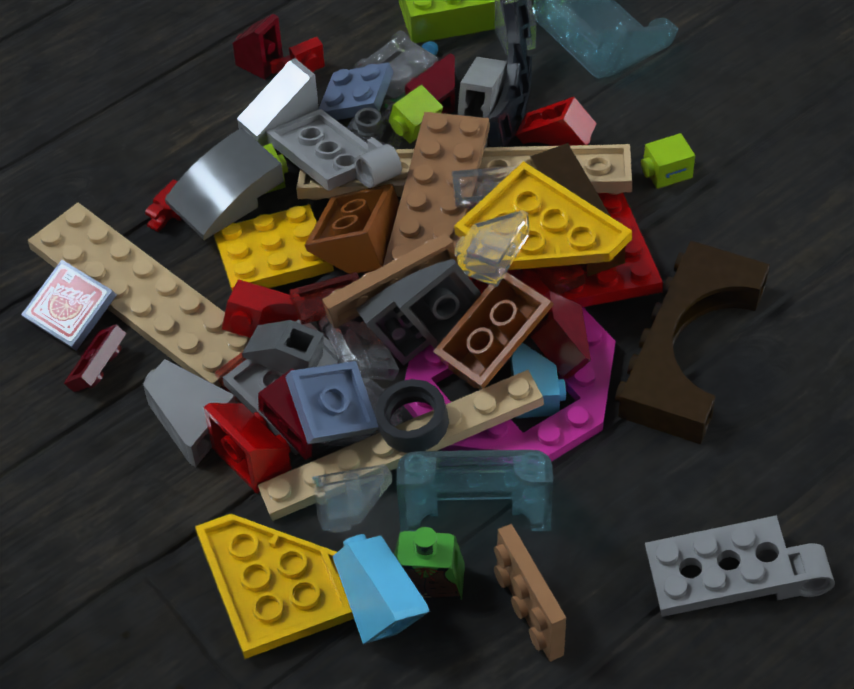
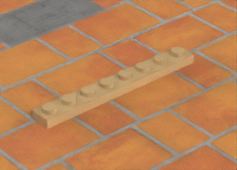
M526 370L446 404L449 418L446 434L437 445L426 451L412 454L399 452L390 447L381 433H378L258 484V488L272 521L543 406L544 399L529 370ZM429 411L394 427L406 431L419 429L431 420L434 411Z

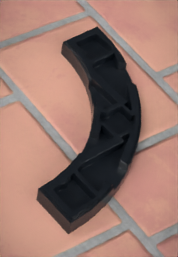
M512 0L503 4L508 41L507 71L499 102L493 112L486 117L489 118L490 123L488 137L491 147H505L512 140L517 132L515 127L517 121L523 119L528 103L532 57L527 56L526 39L531 38L527 0Z

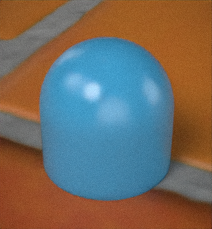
M428 41L421 46V54L425 58H432L438 52V45L433 41Z

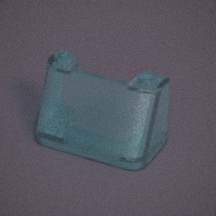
M534 0L532 6L533 16L537 23L596 78L612 77L669 47L679 30L667 18H655L648 27H643L615 0Z
M416 451L402 456L398 462L397 495L400 532L416 531L423 518L429 514L430 516H438V500L512 499V515H520V513L526 515L531 522L532 531H551L553 470L551 459L541 451Z

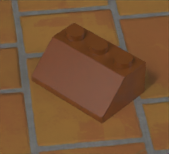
M393 183L331 197L305 243L306 250L348 274L360 272L366 274L383 267L400 204Z
M502 269L433 352L451 372L472 387L484 389L554 304L551 300Z

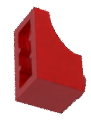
M571 97L526 113L515 136L522 144L543 143L550 146H560L568 143L569 146L588 145L597 123L575 97Z
M238 279L227 302L222 330L251 338L258 325L287 320L296 322L301 317L305 299Z

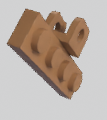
M447 233L429 239L422 246L405 255L396 257L392 262L375 271L366 273L357 281L344 288L336 289L329 296L323 298L322 301L327 318L334 329L360 316L356 310L358 307L402 278L447 260L454 259L457 263L452 239Z

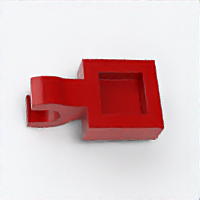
M316 36L290 47V55L276 58L270 62L273 74L278 71L280 72L293 58H296L313 72L325 66L323 44Z
M173 179L153 198V204L146 209L145 215L152 218L147 223L149 228L159 232L172 217L178 221L182 220L165 202L166 196L178 181Z

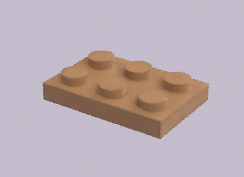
M512 523L499 528L497 546L494 547L497 558V566H494L496 578L502 588L508 587L513 596L511 597V602L517 616L520 619L525 618L530 626L529 635L533 645L538 651L543 649L548 660L551 662L564 656L566 616Z

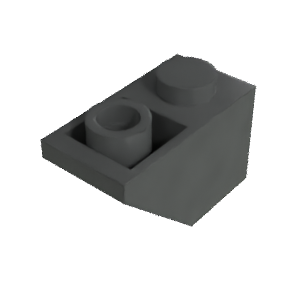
M292 320L258 325L246 345L242 357L283 374L292 368L298 370L317 367L323 356L324 333Z

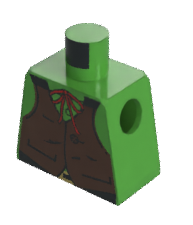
M421 527L416 531L400 532L394 555L421 596L462 599L465 562L456 537L448 533H436L430 527Z

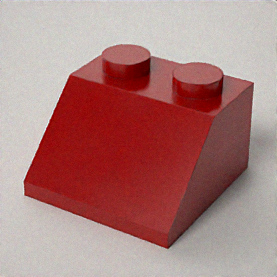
M208 403L203 407L212 449L256 493L260 492L258 484L282 475L291 469L289 457L291 449L289 444L280 434L275 436L268 429L266 421L258 412L252 413L242 403Z

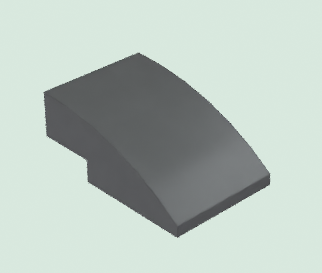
M240 128L203 155L174 185L166 196L165 202L205 240L258 208L257 198L284 182L282 164L243 128Z
M451 259L431 265L402 278L370 298L356 310L366 325L404 366L430 344L436 349L482 293L456 261Z

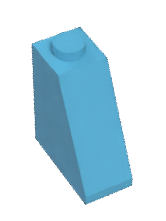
M365 534L350 537L343 542L344 547L332 556L363 644L397 635L430 612L427 603L381 535L366 539Z

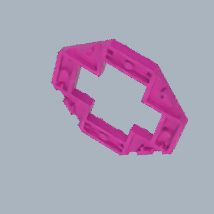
M582 307L591 361L569 379H565L559 374V379L565 380L566 391L574 398L575 402L524 433L510 419L442 448L441 451L458 454V450L477 452L479 457L508 461L509 457L528 459L529 464L545 466L601 432L604 425L616 341ZM430 344L409 361L405 380L417 379L429 382L438 388L444 397L445 404H448L451 401L436 383L450 376L453 372L433 352L435 349ZM413 402L403 405L414 418L433 410L432 406L427 403Z

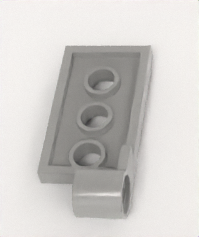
M322 109L266 131L269 144L272 143L276 150L328 191L355 179L359 180L366 187L371 188L399 176L402 172L400 158L391 145H382L374 138L368 139L367 144Z
M777 515L645 543L662 617L776 594L777 600L797 596L814 597L830 591L835 585L824 547L820 544L810 543L786 548ZM763 550H772L778 554V557L772 562H762L756 556ZM727 557L735 558L740 562L739 566L733 570H724L718 564ZM689 565L698 566L702 570L700 575L695 578H686L680 572Z

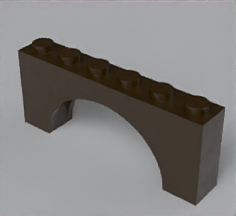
M690 240L686 252H679L674 265V272L676 274L674 278L668 277L662 293V296L665 297L663 303L657 302L651 316V322H654L651 329L645 328L639 343V348H642L640 354H633L627 370V374L630 376L627 382L621 381L618 386L615 401L620 403L619 418L698 444L702 443L713 416L716 396L700 389L683 374L675 359L673 345L681 331L689 323L708 312L725 308H742L756 311L766 288L770 264Z

